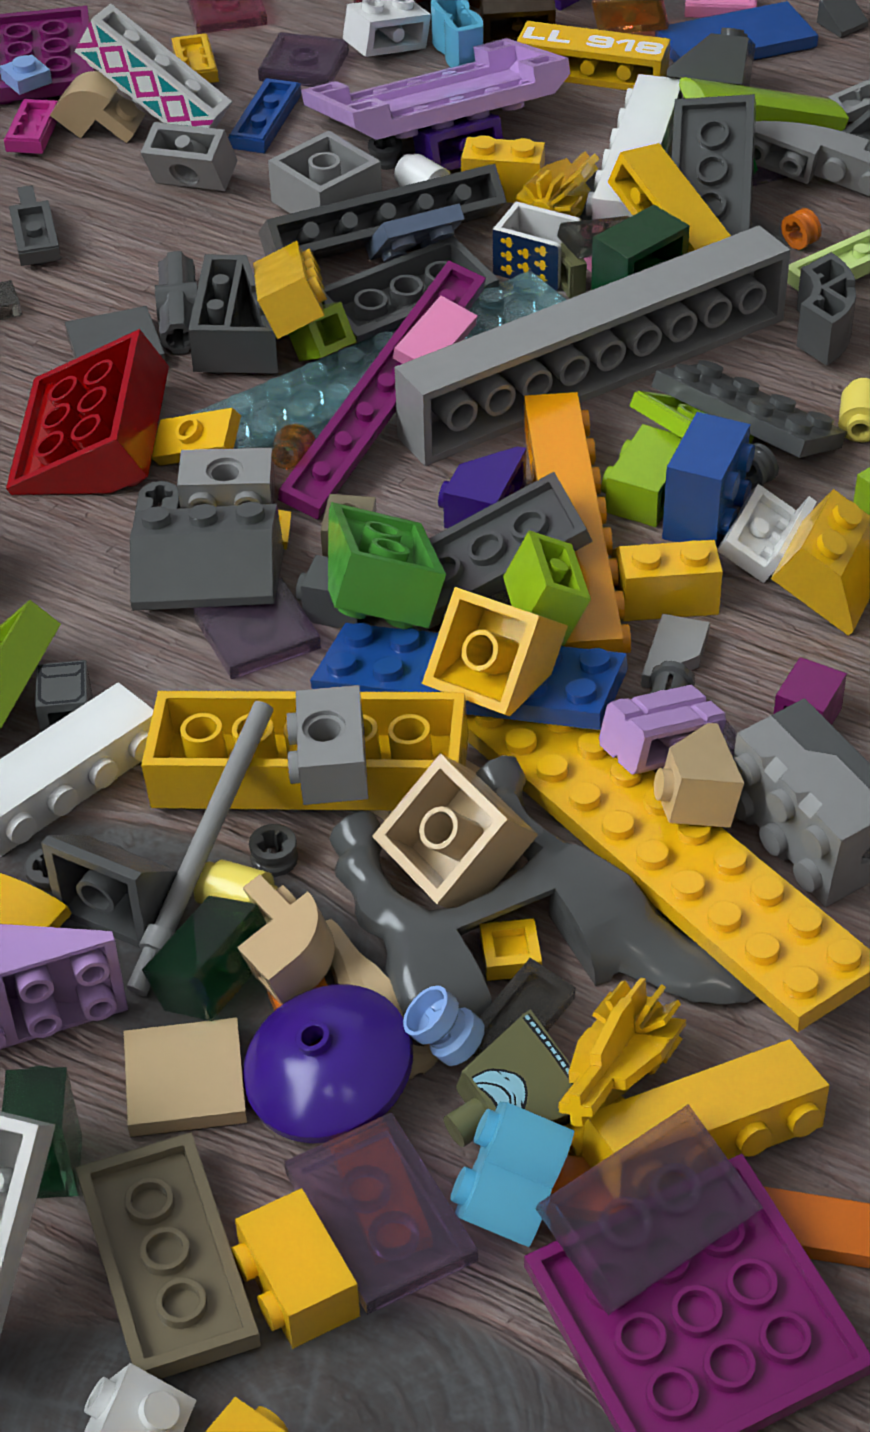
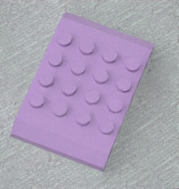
M505 38L474 46L475 62L353 93H350L349 86L337 81L301 91L305 106L375 140L393 135L396 138H409L416 136L420 128L431 126L432 129L451 127L454 125L455 119L467 117L469 120L482 119L490 115L489 110L501 107L504 111L516 110L525 106L524 101L555 94L570 75L569 60L567 57Z

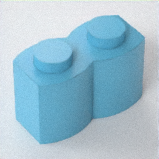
M431 0L433 46L445 54L446 63L451 68L475 62L473 47L484 44L483 20L481 16L470 10L468 0Z
M500 1101L495 1111L486 1109L474 1136V1143L481 1146L477 1160L472 1169L465 1166L462 1168L451 1193L450 1200L458 1204L454 1216L530 1247L547 1208L552 1188L566 1160L575 1131L508 1102Z

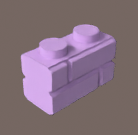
M693 685L660 690L636 696L632 699H618L607 704L599 735L600 746L613 758L618 757V763L632 775L664 768L669 748L705 724L717 723L723 733L726 722L725 712L712 701L706 702V696Z

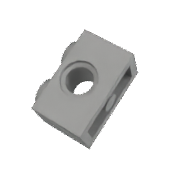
M153 122L141 150V155L155 183L226 191L238 161L224 129Z
M272 448L181 450L177 481L180 508H192L200 504H210L215 507L238 506L245 502L274 504L275 474Z
M360 686L297 690L296 712L287 713L289 745H297V751H288V769L290 784H301L303 805L368 799L364 720Z

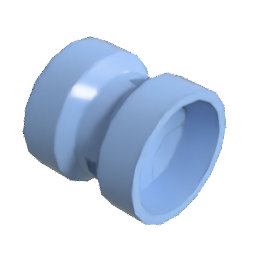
M439 985L431 986L417 995L407 1008L403 1020L404 1030L417 1042L423 1045L430 1044L429 1048L432 1054L448 1066L459 1065L471 1057L481 1044L485 1025L482 1019L465 1007L458 1008L459 1003L456 997Z

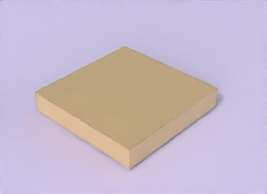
M237 1017L124 1031L127 1119L130 1137L247 1123Z

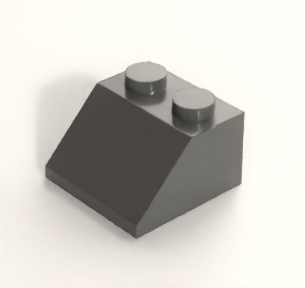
M721 28V34L710 33L668 67L667 77L680 79L688 77L750 87L756 44L748 37V34L744 33V30Z
M47 835L41 844L52 895L68 906L72 913L68 919L95 930L112 931L114 938L139 947L148 924H155L177 875V871L161 861L148 860L124 850L118 844L112 842L105 843L88 835Z

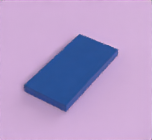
M788 1L655 27V37L671 39L670 58L674 63L710 33L721 34V28L744 30V33L748 34V37L756 44L754 60L817 47L818 34Z

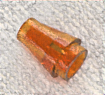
M289 424L282 427L274 437L271 453L272 461L281 469L295 468L316 440L315 436L303 425ZM285 447L293 451L294 457L290 455L289 451H286Z

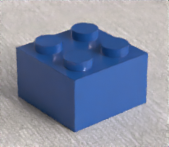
M696 412L667 465L662 539L672 542L715 540L716 547L718 548L723 536L727 534L737 517V508L743 506L751 492L752 482L745 480L746 472L750 470L755 454V445L749 444L751 424Z

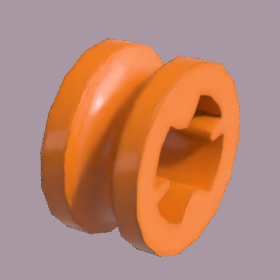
M801 208L794 214L784 217L781 224L782 235L790 247L797 250L807 247L808 244L818 241L821 237L820 221L815 213L808 208Z

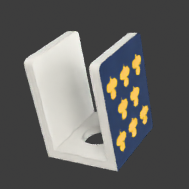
M516 201L493 228V274L557 291L561 285V243L571 241L580 253V218Z

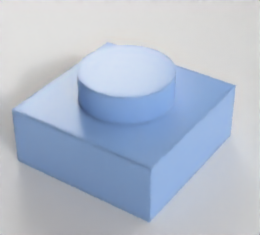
M32 54L29 56H18L12 62L0 66L1 80L19 95L52 83L50 69Z

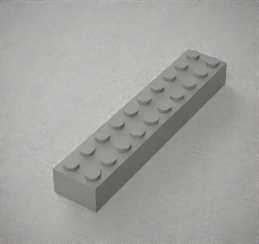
M758 225L395 366L398 439L424 466H427L523 427L524 395L578 392L579 403L653 374L656 370L665 369L778 323L784 318L791 250Z

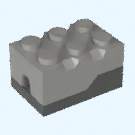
M805 698L738 732L733 759L744 781V786L734 816L739 820H744L748 825L757 824L760 827L759 836L764 848L771 855L778 856L780 860H791L794 864L793 873L797 883L806 892H811L825 908L869 884L870 763Z

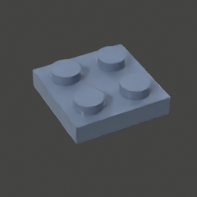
M460 203L383 222L365 244L369 260L383 258L384 262H388L406 255V251L417 248L421 249L455 234L454 230L464 220Z

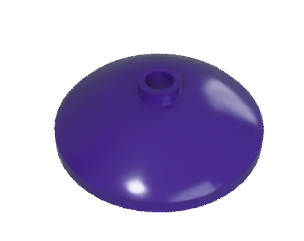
M348 984L314 988L286 1001L261 1024L246 1052L243 1067V1083L247 1099L256 1115L269 1129L278 1135L303 1143H328L342 1140L373 1125L396 1103L411 1073L413 1042L411 1036L404 1030V1018L393 1003L381 994L368 988ZM322 1039L318 1044L310 1046L316 1040Z

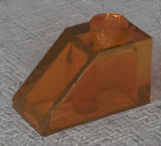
M593 0L591 2L598 30L634 33L666 30L669 27L664 0Z

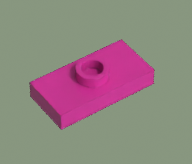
M24 99L4 138L5 151L43 154L57 123L50 116V113L58 101Z

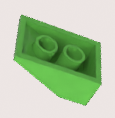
M331 502L328 518V591L334 608H338L342 614L356 619H364L367 615L384 618L390 625L401 629L413 628V625L429 628L446 573L422 523Z

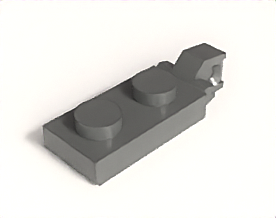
M33 185L18 187L20 205L9 206L21 266L30 264L42 265L50 261L61 260L49 200L36 202Z

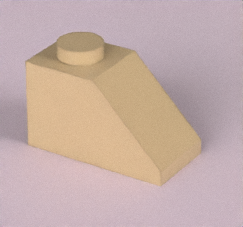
M707 723L671 746L664 768H659L656 772L654 796L657 801H661L669 823L731 828L744 781L717 723Z

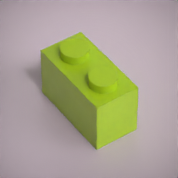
M642 424L633 439H627L624 442L618 461L614 466L607 467L602 478L601 491L606 493L607 513L657 527L664 516L667 465L681 442V437L673 432Z
M529 530L503 576L509 599L513 607L568 625L561 645L564 646L591 598L572 544Z

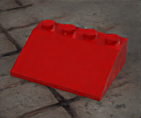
M140 329L34 378L6 485V490L11 495L113 493L126 486H136L148 477L169 365Z

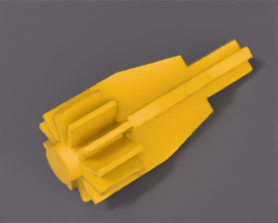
M585 151L572 163L565 158L547 164L523 186V189L516 195L515 199L532 206L579 217L583 212L588 193L591 190L586 182L598 170L595 163L599 160V157L595 153L589 156Z
M640 978L632 989L626 980H623L613 992L610 991L593 1012L592 1016L597 1020L579 1038L568 1072L569 1083H573V1085L558 1105L561 1114L570 1115L571 1125L583 1126L587 1119L592 1118L599 1108L612 1104L647 1073L650 1075L654 1074L662 1063H667L683 1040L679 1034L687 1025L686 1019L672 1018L681 1005L680 1001L676 1000L664 1006L658 1001L666 989L664 985L661 984L653 996L649 997L646 992V978Z

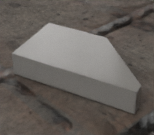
M662 613L642 672L641 687H652L650 676L653 667L660 665L664 661L682 663L690 671L698 668L709 636L710 622Z

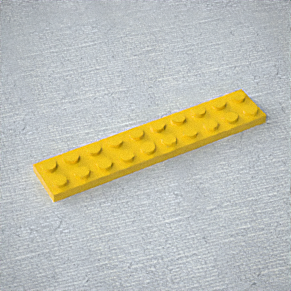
M467 714L468 742L489 761L502 755L516 757L527 779L523 789L525 793L592 852L630 875L659 911L794 1030L800 1032L870 986L869 948L722 827L669 823L661 801H657L654 796L656 773L652 770L635 775L630 774L618 763V757L613 758L600 746L599 735L601 730Z

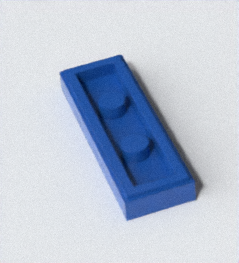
M266 78L228 136L232 148L265 154L301 96V83Z

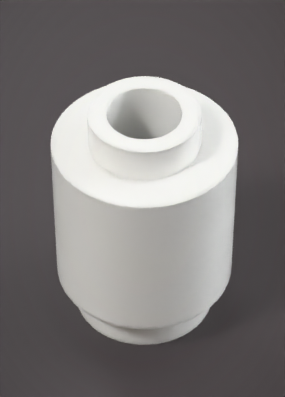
M421 154L404 155L398 161L394 171L395 180L400 187L451 174L449 170Z

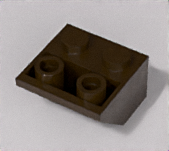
M480 0V16L483 20V43L486 44L505 38L517 41L527 21L555 24V0Z

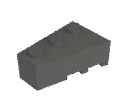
M205 254L188 329L193 372H210L213 374L224 372L278 373L275 333L257 301L255 277L247 255Z

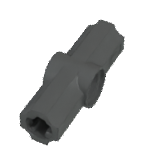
M182 251L167 252L166 257L158 262L159 285H155V301L159 322V336L162 347L168 348L173 354H186L190 349L188 329L198 286L195 280L193 259L186 257Z

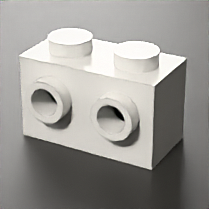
M362 0L359 3L347 4L343 39L365 57L426 49L431 14L415 3L414 0Z

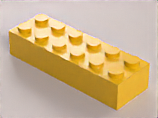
M158 691L141 763L151 808L206 809L254 702L262 701L269 704L274 711L230 809L393 811L440 753L466 767L469 735L465 692H360L364 720L368 799L303 805L301 784H290L288 769V751H297V745H289L287 732V713L296 712V691Z

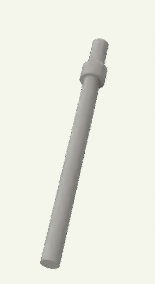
M254 702L155 924H148L139 943L142 952L126 986L129 991L137 995L147 996L162 960L169 959L178 940V936L175 934L176 928L274 711L265 702Z

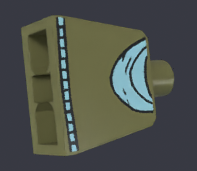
M531 1009L518 1018L462 1071L456 1088L465 1103L443 1117L447 1131L460 1147H464L474 1141L475 1132L486 1109L495 1111L500 1101L508 1102L560 1125H566L571 1122L570 1115L561 1114L558 1109L560 1100L573 1085V1083H569L568 1073L571 1064Z

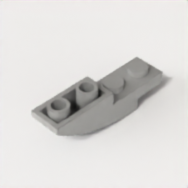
M756 121L754 150L756 165L805 184H809L813 175L870 196V152L867 151L868 139L839 130L804 123Z

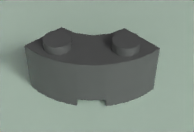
M832 252L801 268L797 311L800 313L796 346L826 366L839 358L849 345L856 303L855 277L846 263Z

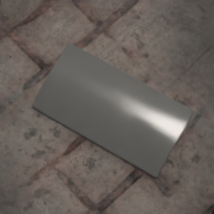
M452 236L324 286L327 300L323 301L322 305L342 302L356 343L399 327L448 260L485 277L486 281L482 293L498 287L499 279L460 241Z

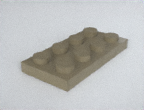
M192 1132L75 1167L124 1340L133 1365L158 1379H162L261 1347L259 1332Z

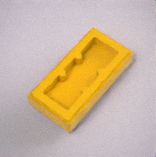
M206 33L171 38L174 55L209 83L219 82L218 69Z
M234 408L160 419L152 459L159 465L180 463L181 450L234 449L241 415Z

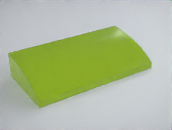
M688 77L681 78L679 82L684 98L755 94L756 121L804 123L843 131L849 120L844 109L837 102L828 98Z
M31 600L0 625V729L61 625L60 622Z

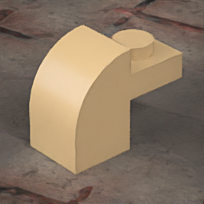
M90 71L77 76L60 97L50 116L80 139L96 120L125 143H128L142 122L145 113L138 109L132 101L116 92L118 89L117 85L101 72Z
M259 874L246 884L243 890L258 916L266 925L237 948L255 978L282 1005L293 997L311 990L319 984L332 964L335 942L328 924L308 891L296 900L284 885L275 890Z

